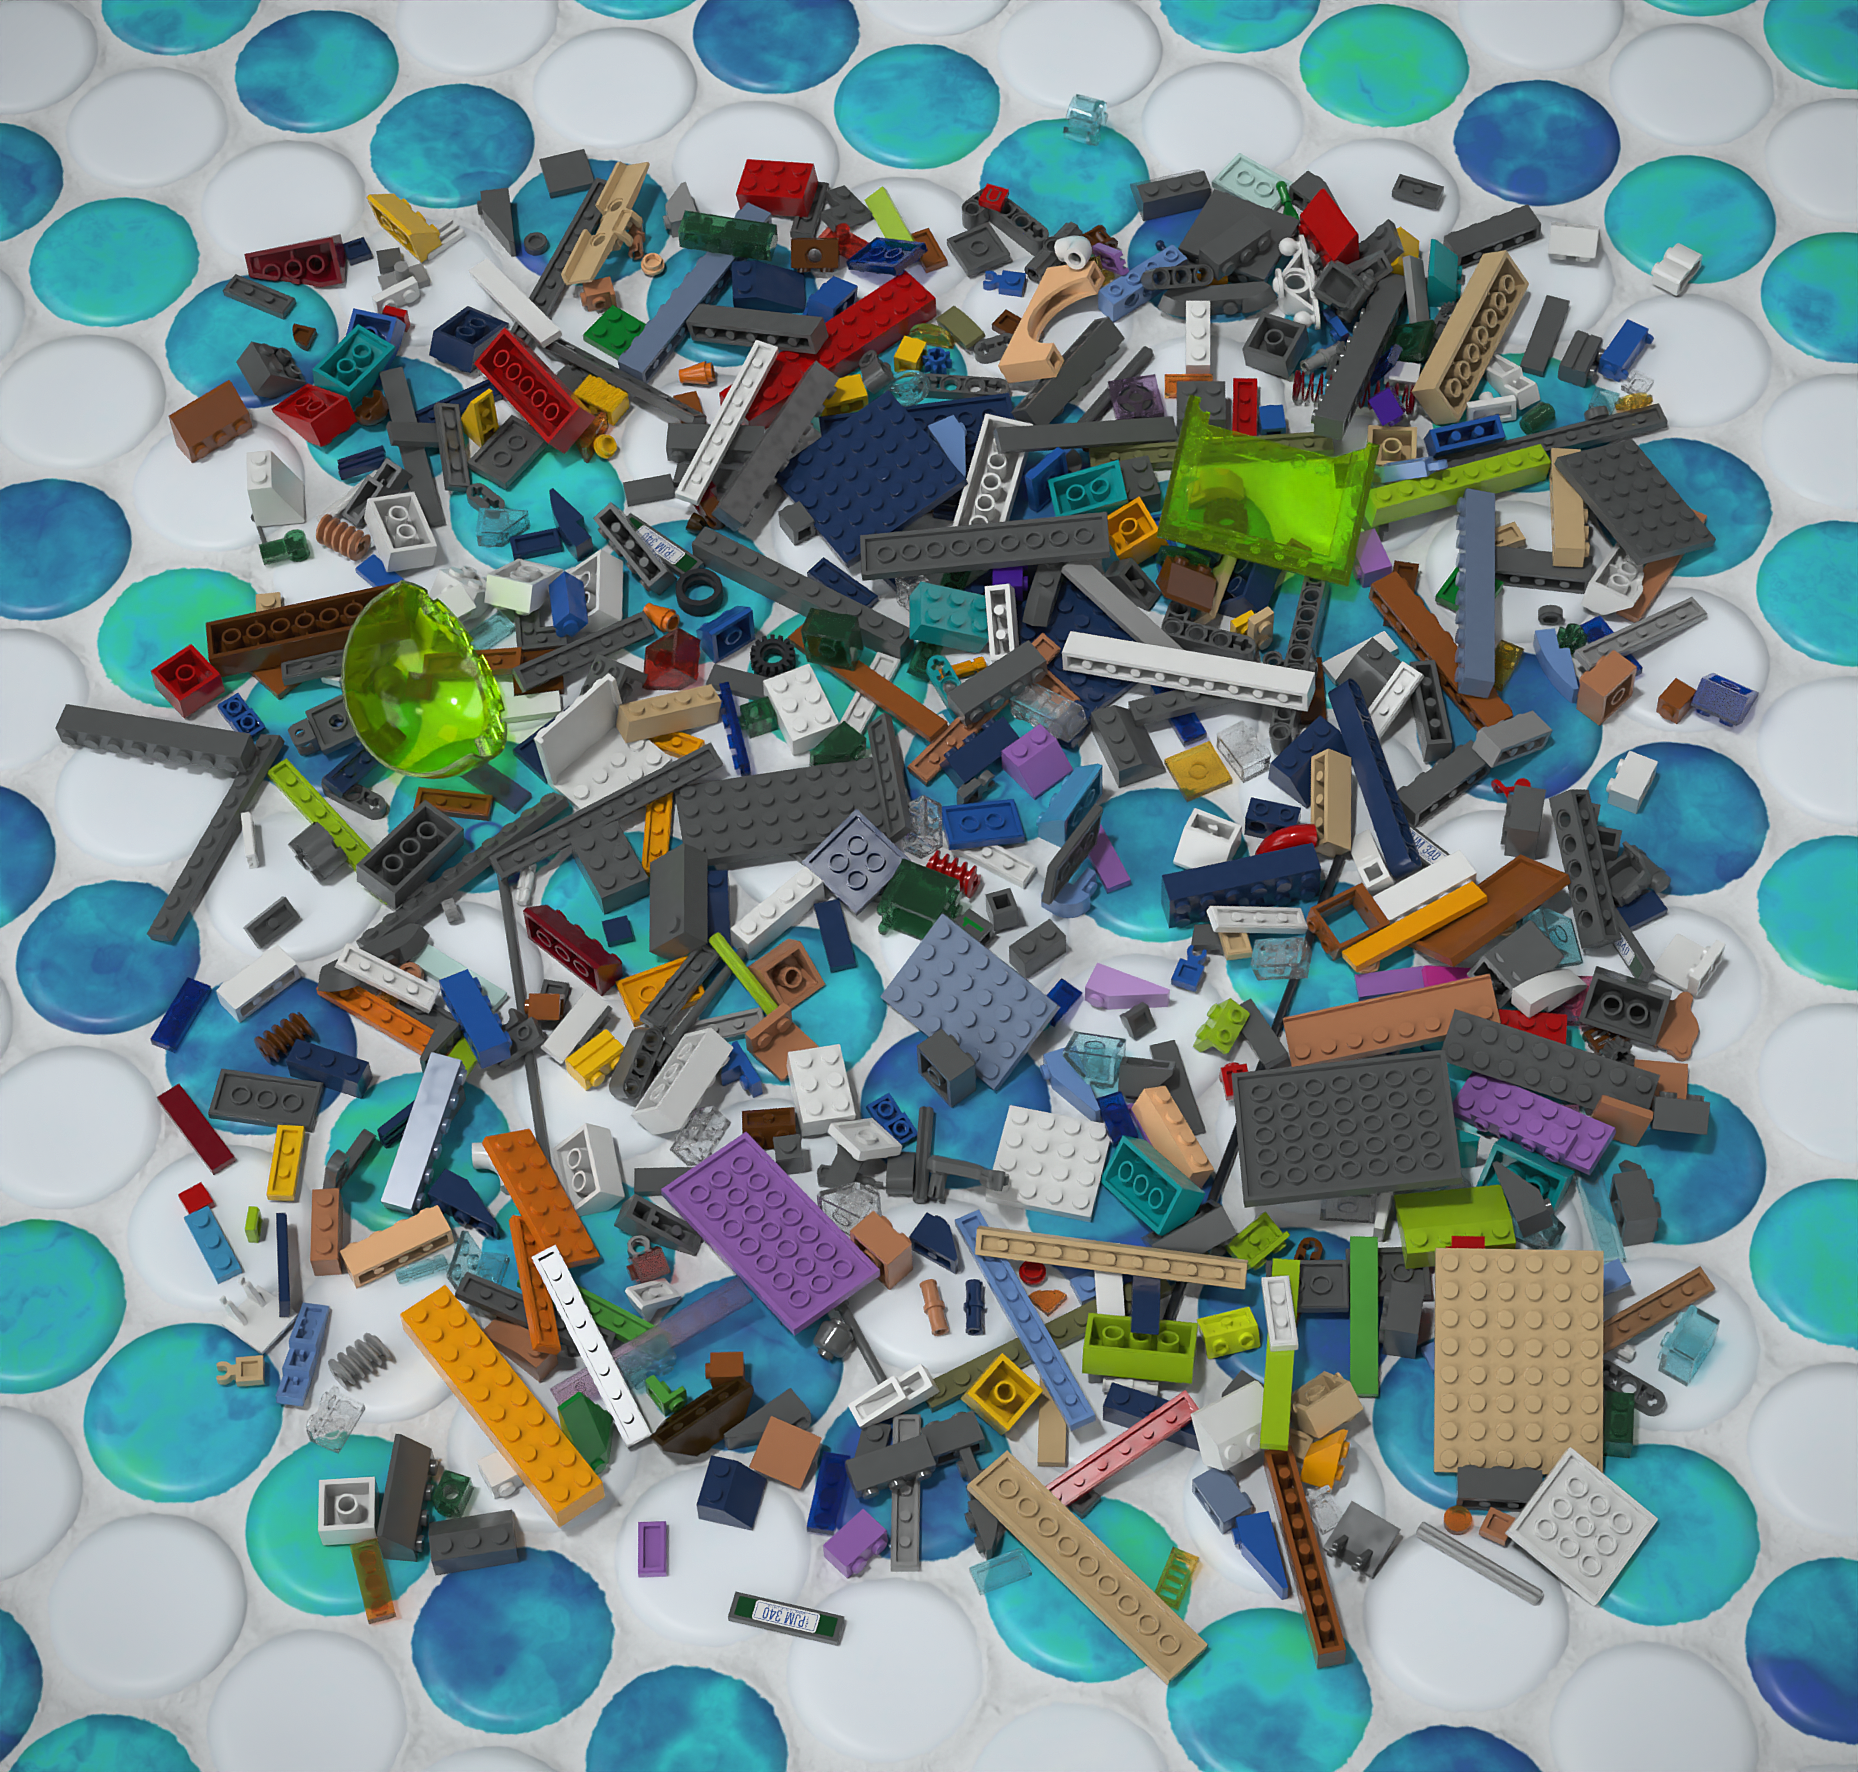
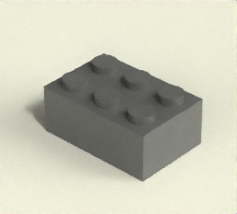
M617 821L570 840L573 858L604 915L650 895L649 878Z

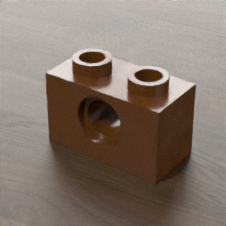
M840 238L791 239V268H797V272H811V268H820V272H834V268H839ZM812 249L819 250L822 254L821 260L812 261L809 257V251Z

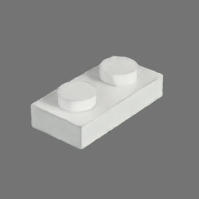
M411 276L371 296L375 313L382 314L385 305L399 308L419 298L420 293L416 279Z

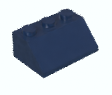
M1264 540L1240 550L1217 614L1237 618L1250 610L1256 614L1268 606L1285 557L1268 541Z
M1319 716L1270 763L1268 779L1307 809L1311 805V757L1326 749L1349 756L1340 730L1322 716Z

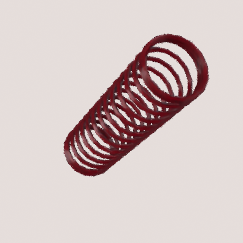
M1296 370L1292 400L1296 401L1298 399L1302 384L1303 402L1308 398L1310 387L1311 400L1313 403L1316 402L1320 386V394H1323V373L1320 375L1315 398L1313 394L1314 372L1311 373L1304 399L1305 372L1303 370L1301 374V370ZM1371 380L1365 390L1362 404L1361 401L1359 403L1360 409L1364 406L1367 391L1368 400L1370 398ZM1379 380L1377 381L1374 395L1380 392ZM1387 381L1385 388L1390 386L1389 381ZM1397 382L1394 390L1399 397V383ZM1408 384L1405 385L1401 401L1403 404L1406 394L1405 406L1407 415H1412L1414 410L1415 396L1411 392L1415 386L1413 384L1411 385L1409 404ZM1368 401V409L1371 410L1372 407Z

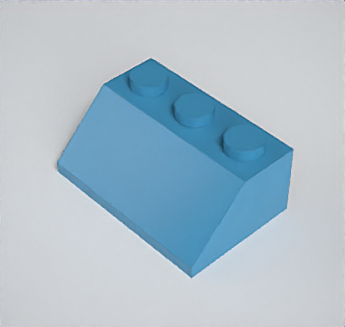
M1097 763L1076 767L1071 775H1066L1062 782L1061 790L1058 794H1053L1046 812H1041L1037 819L1036 826H1038L1039 838L1062 848L1102 795L1103 765Z

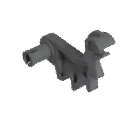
M932 1155L927 1158L926 1169H929V1172H931L928 1197L944 1199L946 1180L950 1174L980 1180L979 1182L983 1186L995 1191H1002L1003 1186L1009 1183L1010 1175L1004 1171L991 1170L960 1159Z

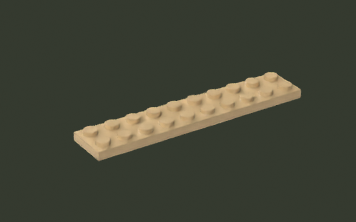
M1008 1450L968 1484L967 1490L1167 1685L1207 1649L1208 1644Z

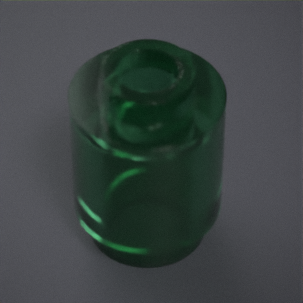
M1539 402L1526 412L1519 421L1522 431L1526 435L1543 431L1555 421V410L1550 404Z

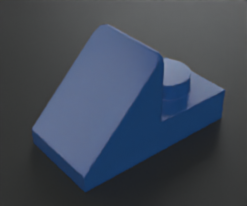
M738 1041L733 1042L731 1045L733 1049L729 1054L730 1059L721 1071L722 1086L739 1080L743 1090H749L752 1097L755 1098L763 1094L761 1079Z

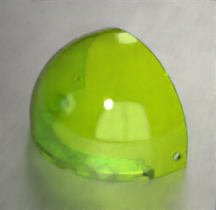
M405 580L399 581L374 597L360 612L349 632L341 668V685L345 709L360 742L385 767L402 775L421 779H448L461 776L486 765L504 750L507 742V723L502 721L501 713L505 711L503 700L483 654L481 656L477 655L470 643L474 639L460 620L438 598L435 600L431 599L427 589Z

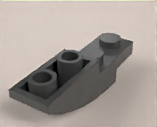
M970 1447L959 1450L960 1461L956 1462L960 1477H966L969 1484L985 1469H978ZM965 1486L970 1500L967 1502L968 1512L964 1513L968 1528H974L977 1537H974V1542L978 1553H984L988 1562L993 1559L996 1549L999 1520Z

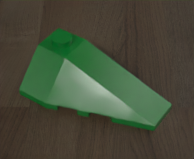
M579 1391L557 1407L561 1430L598 1475L609 1463L614 1433L613 1418L607 1410H603L600 1405L595 1404L589 1397Z

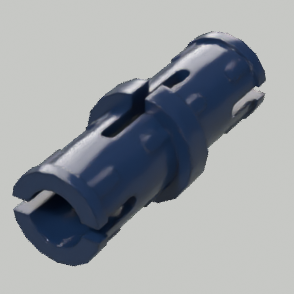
M970 1279L965 1282L966 1302L963 1304V1310L966 1313L965 1331L968 1335L977 1336L983 1333L982 1317L985 1311V1303L982 1299L983 1282H980L978 1279Z

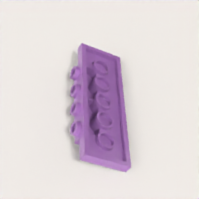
M1472 1071L1452 1103L1454 1117L1474 1125L1478 1130L1482 1132L1489 1131L1499 1138L1504 1137L1508 1141L1519 1144L1529 1152L1535 1151L1544 1155L1549 1161L1561 1162L1588 1175H1591L1616 1134L1615 1127L1516 1085Z

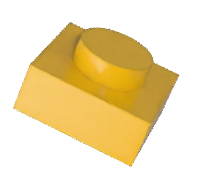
M1250 610L1231 620L1230 632L1247 636L1248 618L1254 615L1253 611Z

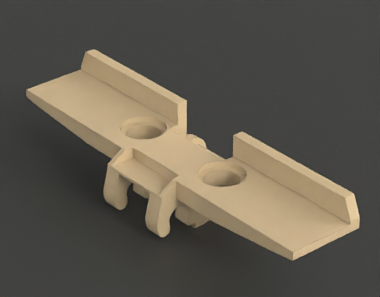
M622 162L616 163L595 205L603 215L600 220L601 225L596 235H591L587 229L582 231L561 273L566 285L592 282L610 252L620 250L623 242L628 247L632 245L634 240L625 230H629L633 223L638 228L643 223L642 218L631 209L649 169V162L626 165Z

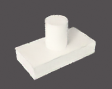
M1483 392L1480 394L1478 401L1467 402V421L1499 414L1501 422L1516 420V398L1514 395L1494 398L1491 392Z

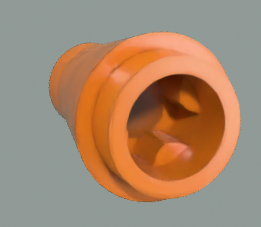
M704 361L684 369H679L680 383L709 385L710 382H714L715 370L713 363Z
M652 603L646 604L643 608L647 618L662 632H673L678 627L680 617L674 609L657 606Z

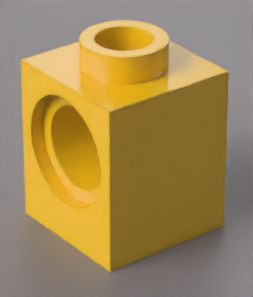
M904 335L894 355L895 372L917 378L923 367L922 357L927 356V342Z

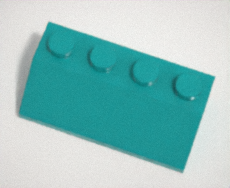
M1124 1135L1100 1180L1110 1192L1160 1236L1165 1235L1194 1217L1206 1194L1146 1140Z

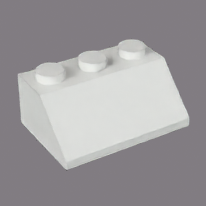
M600 549L569 571V574L580 579L584 584L588 624L578 633L599 631L621 621L623 617V561Z
M585 1123L553 1148L559 1182L578 1217L608 1211L625 1198L610 1129Z
M1253 1381L1191 1413L1204 1465L1224 1471L1264 1450L1260 1449L1264 1388L1258 1381Z

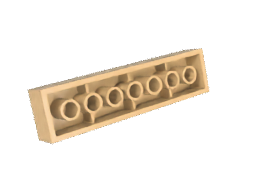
M1506 250L1482 255L1411 391L1435 425L1459 422L1467 407V402L1470 401L1529 286L1528 281Z

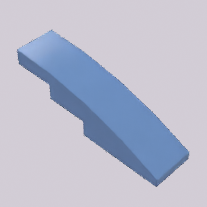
M302 1303L289 1338V1351L282 1367L283 1377L276 1393V1403L304 1406L318 1361L330 1310L329 1306Z

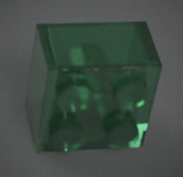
M810 608L801 628L807 662L854 671L864 650L858 617L850 614L830 612L825 609Z

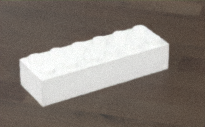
M985 414L966 478L968 485L963 489L953 526L1009 521L1029 452L998 454L993 431L995 428L1031 426L1033 424Z

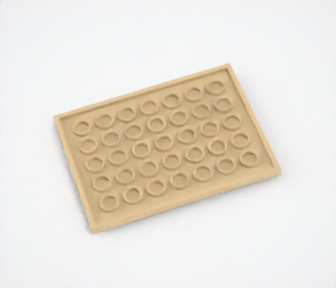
M1435 1248L1434 1472H1457L1458 1467L1476 1465L1479 1468L1504 1466L1507 1469H1520L1522 1467H1531L1535 1470H1542V1474H1549L1564 1452L1571 1447L1603 1473L1604 1251Z

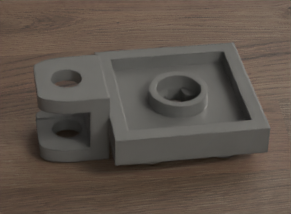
M351 690L305 711L307 718L293 724L288 729L292 742L301 756H307L319 750H322L325 756L370 735ZM336 719L343 721L341 726L332 727Z

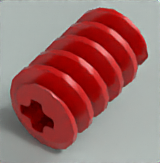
M937 850L928 860L923 878L928 877V880L932 883L937 881L941 887L946 885L949 890L956 889L958 894L965 892V896L971 898L977 891L981 881V874H977V866L974 865L968 871V862L965 861L959 867V858L956 857L950 863V855L946 854L943 859H940L941 851Z

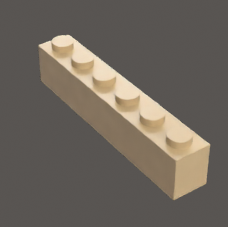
M1551 448L1550 460L1552 463L1549 468L1553 566L1583 567L1584 557H1589L1590 544L1585 542V540L1588 541L1589 526L1584 525L1587 524L1588 509L1583 508L1587 504L1554 465L1557 457L1580 452L1581 449Z

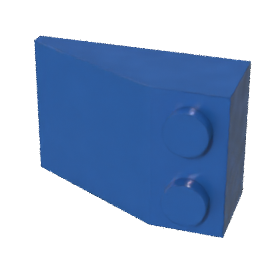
M353 308L346 335L359 324L394 345L396 350L382 371L389 370L401 346L406 324L396 317ZM380 375L373 386H381L382 382L380 379Z

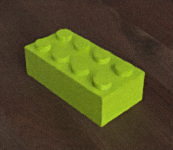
M1088 1313L1083 1345L1082 1373L1192 1384L1198 1323L1159 1319V1335L1131 1333V1321L1128 1316Z

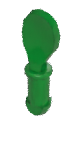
M1278 181L1276 183V190H1278L1281 198V205L1285 206L1283 214L1299 220L1297 211L1291 204L1292 199L1289 196L1286 183Z

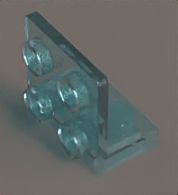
M461 1231L459 1240L456 1241L452 1261L447 1266V1279L455 1290L459 1287L466 1272L502 1286L510 1258L507 1254L482 1252L469 1232Z

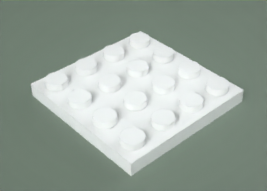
M1010 1105L993 1170L1004 1171L1010 1175L1009 1183L1003 1186L1002 1191L988 1188L985 1196L986 1202L1091 1222L1101 1183L1100 1180L1114 1132V1125Z
M1569 1447L1505 1534L1594 1606L1600 1601L1658 1518L1574 1449Z

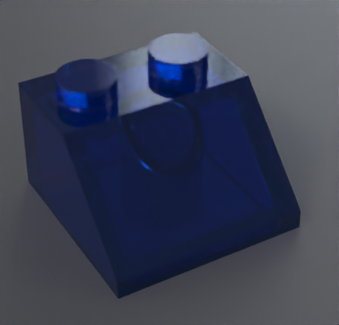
M1711 673L1701 678L1690 706L1695 707L1696 712L1703 716L1710 717V715L1720 718V723L1733 727V725L1737 726L1743 722L1759 692L1716 673Z

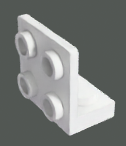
M1677 933L1654 964L1655 968L1652 973L1696 997L1721 963L1726 944L1716 939L1711 947L1706 946L1704 948Z

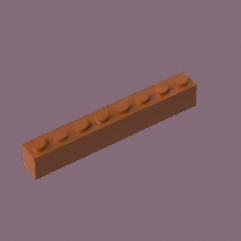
M1394 571L1371 584L1368 598L1381 614L1386 617L1390 625L1420 661L1435 660L1440 686L1477 732L1485 726L1489 727L1501 720L1506 721L1513 718L1511 707L1506 703L1504 704L1494 687H1492L1488 698L1458 693V682H1455V672L1458 667V663H1455V654L1458 646L1454 643L1451 634L1441 627L1437 617L1427 610L1421 597L1415 595L1410 589L1405 578H1401Z
M1292 1445L1288 1446V1451L1264 1450L1263 1466L1316 1667L1322 1668L1345 1663L1346 1647Z

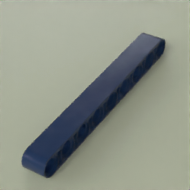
M1349 678L1328 692L1329 700L1349 757H1351V763L1387 867L1396 879L1401 880L1422 866L1421 858L1363 693L1357 682Z

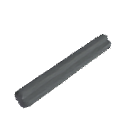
M925 1106L920 1107L913 1186V1201L915 1203H926L928 1198L929 1169H926L927 1158L931 1157L934 1113L932 1107Z

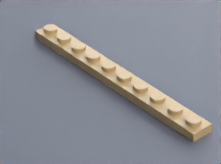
M978 1226L976 1235L975 1255L1245 1289L1248 1260L987 1226Z

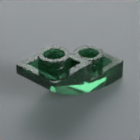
M1167 545L1160 546L1156 558V563L1161 567L1167 555L1174 558L1176 555L1182 556L1195 566H1198L1200 563L1209 567L1211 558L1196 551Z

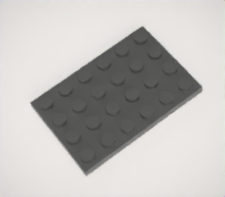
M1633 439L1557 457L1554 465L1637 566L1713 546L1716 538Z

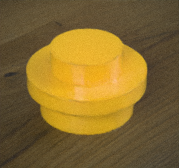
M602 434L595 438L594 449L599 457L607 459L614 455L617 444L612 436Z

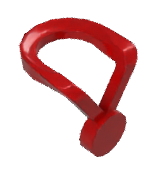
M1525 778L1518 779L1514 786L1505 787L1498 779L1491 781L1492 789L1496 793H1504L1507 799L1508 794H1510L1509 792H1514L1515 785L1531 787L1530 781Z

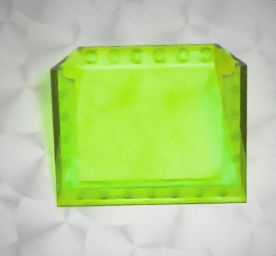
M1189 394L1156 537L1348 587L1380 445L1368 442L1363 449L1332 458L1208 424L1211 412H1203L1199 407L1201 397Z

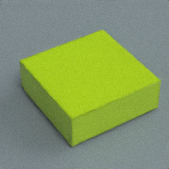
M249 1206L247 1212L245 1233L249 1243H258L260 1240L263 1219L260 1209L256 1206Z

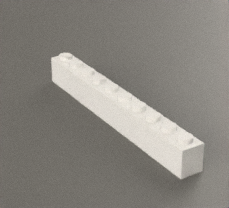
M1070 631L1062 651L1063 670L1308 711L1315 692V672Z

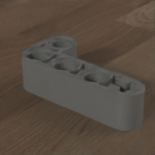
M984 188L962 204V224L965 229L970 230L986 222H991L1033 256L1043 248L1044 240L1049 237L1048 229L1009 198H1007L1001 212L979 206L978 200Z
M1174 600L1170 602L1161 629L1186 651L1255 662L1256 643L1251 637L1191 622L1190 606Z

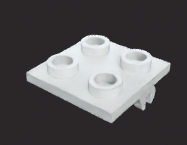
M241 1276L237 1281L243 1287L247 1298L238 1308H236L231 1300L227 1301L225 1295L219 1299L229 1315L222 1322V1326L263 1355L297 1319L298 1313L290 1308L289 1317H279V1299L259 1285L254 1288L249 1280L246 1282L244 1276Z

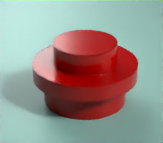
M1023 1262L1019 1268L1020 1279L1028 1285L1040 1284L1046 1277L1044 1264Z

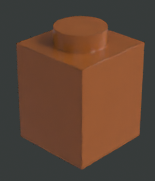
M1675 678L1658 697L1656 712L1664 719L1678 724L1694 706L1697 690Z
M529 993V999H525L524 1003L525 1014H528V1018L532 1016L537 1020H562L565 1012V994Z
M743 1351L710 1352V1363H705L706 1379H711L712 1388L725 1382H731L738 1376L745 1379Z

